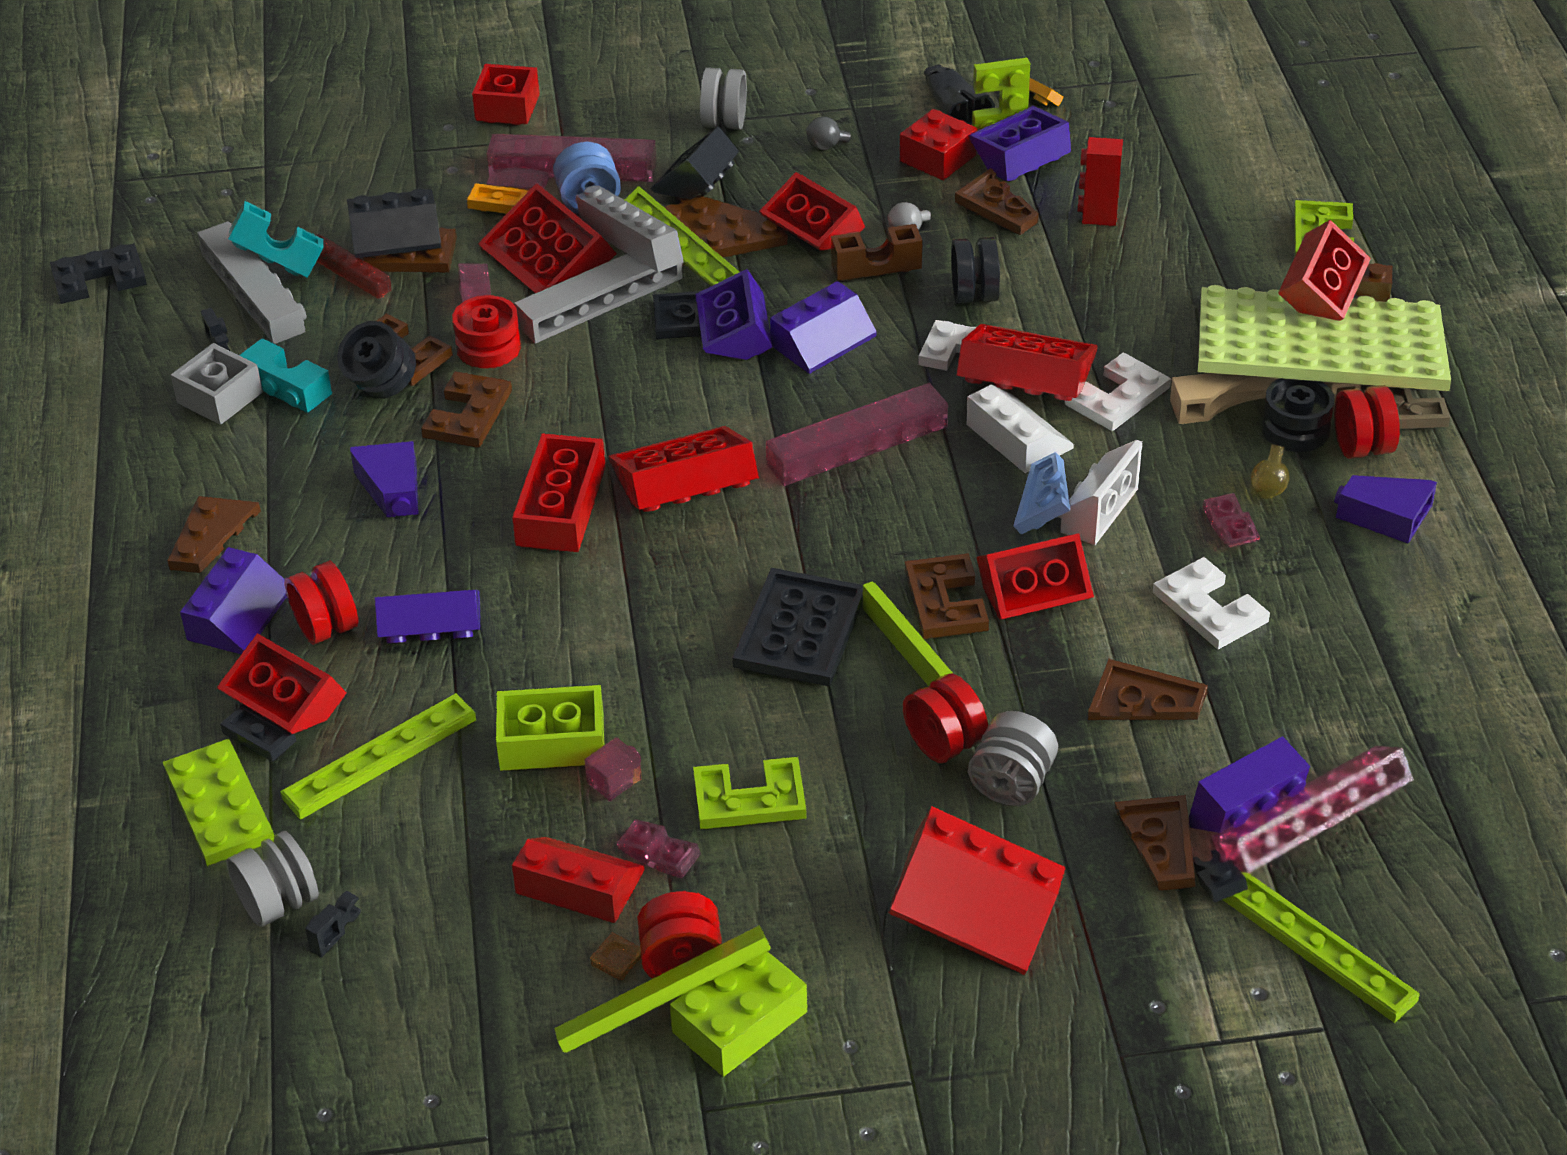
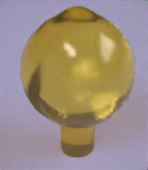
M1271 445L1268 460L1258 462L1251 472L1252 486L1264 499L1280 495L1289 484V471L1285 464L1280 463L1284 447Z

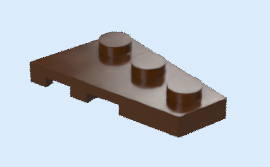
M991 168L955 193V202L1018 235L1023 234L1038 223L1039 213L1021 196H1015L1005 181L1000 182L996 178V172Z

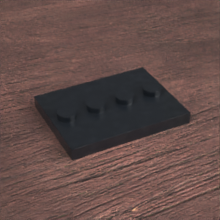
M771 568L732 657L733 667L830 687L863 604V585Z

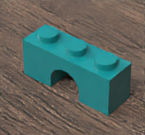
M244 201L229 230L228 239L232 241V244L241 250L247 251L249 249L258 253V256L268 263L276 262L284 266L286 271L295 276H300L301 274L308 278L323 250V239L297 226L294 234L289 239L284 241L274 240L266 231L271 221V213Z
M263 338L239 355L257 364L263 391L270 396H275L287 402L292 407H297L308 413L332 394L328 370L308 360L303 361L296 367L288 368L284 349Z

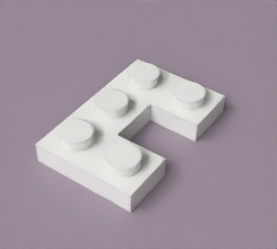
M936 320L919 354L918 365L947 371L955 353H960L962 339L976 327Z
M1123 352L1104 366V376L1118 383L1119 387L1108 394L1094 385L1085 382L1080 395L1077 398H1072L1071 401H1065V405L1103 427L1114 431L1168 390L1171 378Z
M1205 557L1166 576L1153 585V593L1216 649L1226 646L1269 622L1270 612L1249 594L1224 607H1221L1208 595L1209 592L1225 584L1226 575Z

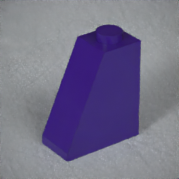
M413 441L350 447L355 476L386 517L419 514L417 464Z
M1352 475L1345 486L1341 485L1335 495L1334 503L1338 504L1336 518L1409 544L1433 505L1437 482L1422 479Z

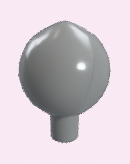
M901 202L891 208L888 214L889 227L916 224L919 230L922 222L930 220L931 214L928 210L920 211L917 206L911 203Z

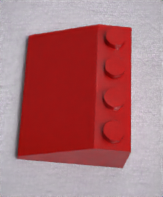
M538 183L478 243L482 249L534 293H538L607 263L617 254L598 232Z
M980 324L962 339L956 376L965 377V381L969 383L981 384L983 381L995 383L994 386L1000 389H1012L1013 386L1024 388V392L1028 394L1042 395V392L1054 394L1056 399L1071 401L1072 398H1077L1083 390L1098 345Z
M727 426L609 455V461L631 504L639 510L642 509L644 512L661 508L660 504L671 501L674 504L684 503L691 500L690 496L701 493L703 496L715 495L720 492V488L732 486V488L745 487L750 484V480L759 478L752 442Z
M931 806L915 833L888 913L1025 975L1057 898L1066 867Z

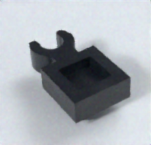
M212 308L200 311L205 334L210 343H215L230 351L227 345L229 342L226 335L227 328L223 318H217Z
M1217 850L1210 851L1212 856L1210 861H1201L1197 856L1193 858L1199 883L1214 903L1248 889L1244 875L1231 859L1222 862L1221 855Z
M345 891L338 898L335 906L328 904L319 914L312 917L305 928L310 952L322 958L345 934L344 926L348 922L354 921L361 913V909L354 906L359 900L356 895Z

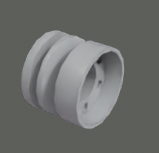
M1006 711L997 714L990 721L982 737V742L977 746L975 754L969 761L968 774L971 782L982 794L993 801L1010 806L1029 804L1037 796L1039 788L1044 782L1045 774L1050 770L1057 756L1059 745L1055 734L1045 723L1029 714L1018 711Z
M287 831L275 834L274 842L270 839L261 841L263 859L252 848H247L226 859L228 873L234 889L245 910L259 927H263L284 916L282 898L293 909L302 907V899L306 903L318 899V887L309 860Z

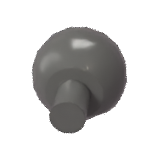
M829 117L815 118L806 129L808 141L813 147L820 150L830 149L838 141L848 143L851 138L850 132L840 131L838 124Z

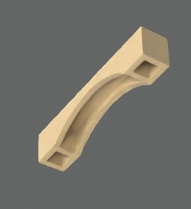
M1219 373L1172 377L1170 402L1179 424L1210 421L1218 413L1231 406L1246 401L1266 398L1267 388L1273 381L1279 378ZM1323 382L1330 387L1335 396L1334 405L1336 396L1341 390H1361V384Z

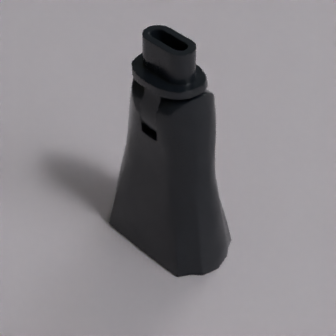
M939 64L924 70L926 83L935 97L941 112L972 125V111L995 108V103L989 94H976L973 86L954 69L943 67Z

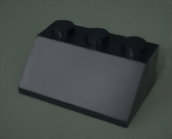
M717 126L683 152L650 189L654 193L688 200L693 199L699 193L703 197L715 187L714 184L723 178L725 172L735 164L732 159L738 154L739 150L720 127Z
M419 188L410 192H387L383 195H360L347 199L355 258L441 248L432 189L425 190Z

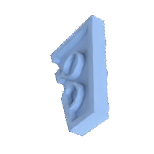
M1056 452L1031 464L1013 525L1020 534L1032 529H1039L1046 522L1070 511L1064 460Z

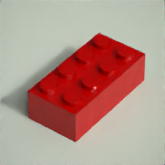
M541 434L512 517L516 546L579 552L606 468L603 439Z

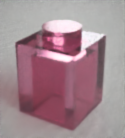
M617 737L585 759L587 783L609 801L613 800L642 779L640 754L633 746H627Z

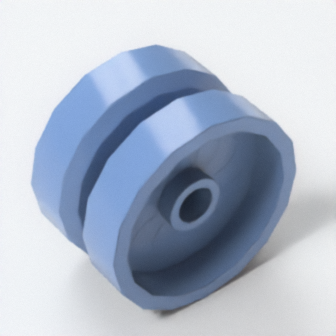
M593 142L575 143L565 148L556 158L553 166L554 179L558 186L561 200L569 210L579 214L575 195L583 193L590 186H601L619 196L621 191L620 178L615 169L613 158L608 150L600 144Z

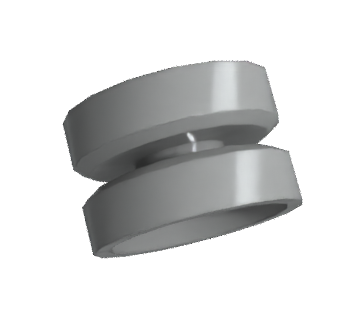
M706 67L702 78L700 95L702 127L716 128L720 125L723 118V123L727 129L741 130L744 124L747 101L745 70L730 69L724 79V74L720 68Z

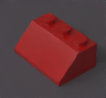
M795 172L759 211L763 217L818 250L831 249V236L854 232L860 233L865 228L856 206L798 172Z
M1329 220L1305 234L1278 294L1298 313L1341 321L1345 318L1371 258Z
M1079 533L976 557L983 589L1000 620L1094 597Z
M258 633L217 686L219 691L291 734L327 721L346 695V691L329 674Z
M549 837L527 839L512 864L516 894L612 923H616L645 871L644 865Z

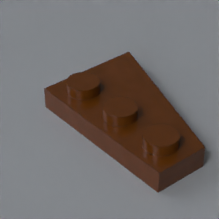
M198 496L167 560L169 569L201 573L224 550L223 544L232 535L237 536L244 529L243 524L249 517L255 518L261 512L259 502Z
M1108 659L1088 710V720H1198L1207 695L1208 685Z
M1186 795L1114 802L1116 813L1158 890L1196 887Z

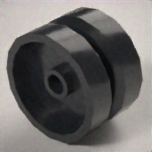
M994 237L978 239L975 245V257L972 244L968 238L952 240L951 274L956 304L971 303L975 297V286L978 297L982 302L998 301L1000 263Z
M367 321L355 326L340 343L337 354L338 367L344 376L353 382L363 393L372 398H387L399 393L412 379L416 367L415 353L410 345L403 338L399 337L390 326L381 321Z
M1284 378L1273 381L1266 390L1262 420V433L1266 440L1275 447L1291 452L1313 451L1323 446L1329 438L1331 417L1334 409L1335 396L1330 387L1322 381Z

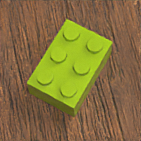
M601 685L497 691L496 745L500 771L605 764L604 713Z
M766 952L684 993L670 1004L672 1032L724 1077L807 1013V984L772 954Z

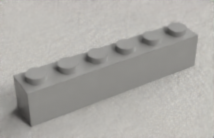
M601 186L587 187L583 193L575 195L580 218L610 244L657 272L684 262L676 229Z
M229 221L197 232L202 256L273 344L306 332L304 320L307 316L302 304L294 301L291 291L288 288L284 289L278 275L270 272L266 261L260 259L257 253L249 249L247 251L241 250L232 244V241L228 239L229 230L232 226Z
M625 254L514 302V306L517 308L518 326L534 343H538L682 279V263L657 272L629 254Z

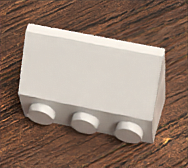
M991 384L967 396L966 425L1024 473L1030 471L1032 463L1054 452L1060 456L1073 449L1074 444L1014 395Z
M1135 440L1105 453L1098 464L1094 463L1091 466L1087 478L1077 484L1074 494L1069 499L1070 511L1059 516L1061 518V533L1066 535L1079 533L1082 541L1092 545L1097 544L1138 490L1142 450L1141 441Z

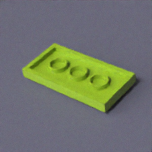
M230 739L163 762L165 773L207 866L226 860L247 848L256 849L261 847V841L265 839H270L274 842V832Z

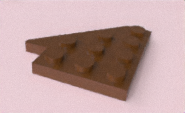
M697 195L691 200L677 197L679 204H671L664 207L723 258L788 245V235L782 227L763 217L760 213L708 197H702L701 195Z

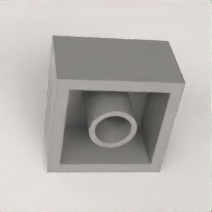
M212 343L171 374L177 403L220 425L263 393L257 364L215 343Z

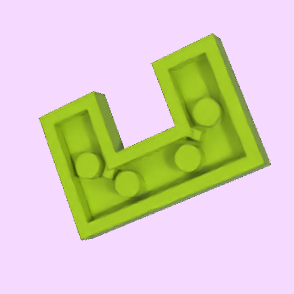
M1028 57L974 64L973 89L975 93L1000 91L998 108L972 111V126L977 127V131L1028 109L1030 62Z
M1295 200L1294 254L1296 255L1306 233L1329 220L1340 229H1352L1353 203Z
M798 757L763 760L766 786L734 790L731 788L728 764L693 767L700 829L807 819Z

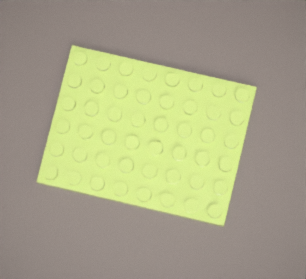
M1220 285L1201 288L1198 372L1450 391L1451 375L1440 305L1434 302L1422 300L1418 303H1411L1398 298H1391L1387 302L1375 301L1374 298L1369 296H1360L1357 299L1353 298L1345 318L1338 321L1298 313L1278 294L1279 290L1276 289L1261 292L1248 287H1242L1238 290L1225 289V287Z

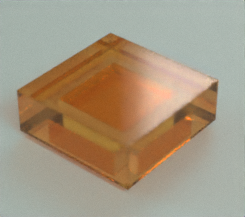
M612 932L591 955V965L622 981L641 959L640 946Z

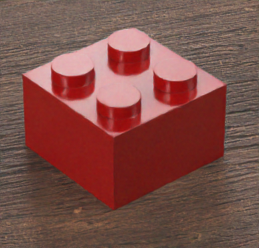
M485 64L472 92L475 121L528 125L540 95L537 67Z
M932 109L900 133V161L944 181L976 156V149L970 140V134L977 132V127Z

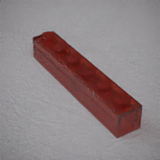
M321 234L316 235L323 239V250L317 262L377 299L392 291L389 275L364 260L355 258L354 254Z

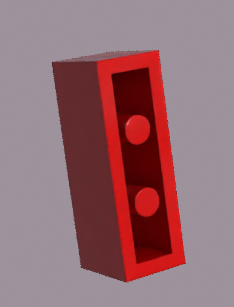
M1088 137V147L1082 148L1080 165L1086 166V172H1080L1079 189H1084V195H1079L1077 212H1083L1082 224L1116 226L1123 139Z

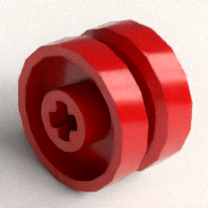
M484 295L467 299L456 307L452 314L457 355L462 362L472 367L485 369L505 365L517 357L521 350L520 333L518 329L517 308L511 301L499 296Z
M1385 385L1372 386L1365 389L1364 393L1359 389L1341 390L1337 394L1334 405V425L1339 447L1346 458L1365 457L1370 451L1376 456L1391 454L1396 451L1400 435L1399 415L1394 396L1389 387Z
M331 560L312 567L311 577L302 571L285 578L284 586L290 608L302 633L312 645L331 638L332 628L338 633H343L358 627V614L352 594L340 570Z
M953 673L945 674L932 681L929 687L919 688L907 695L903 701V715L906 726L920 750L931 760L937 763H945L958 756L963 749L972 748L982 742V737L988 727L986 712L974 690L960 676Z
M679 891L660 895L645 904L637 916L642 968L651 978H655L722 944L718 908L711 899L699 893Z

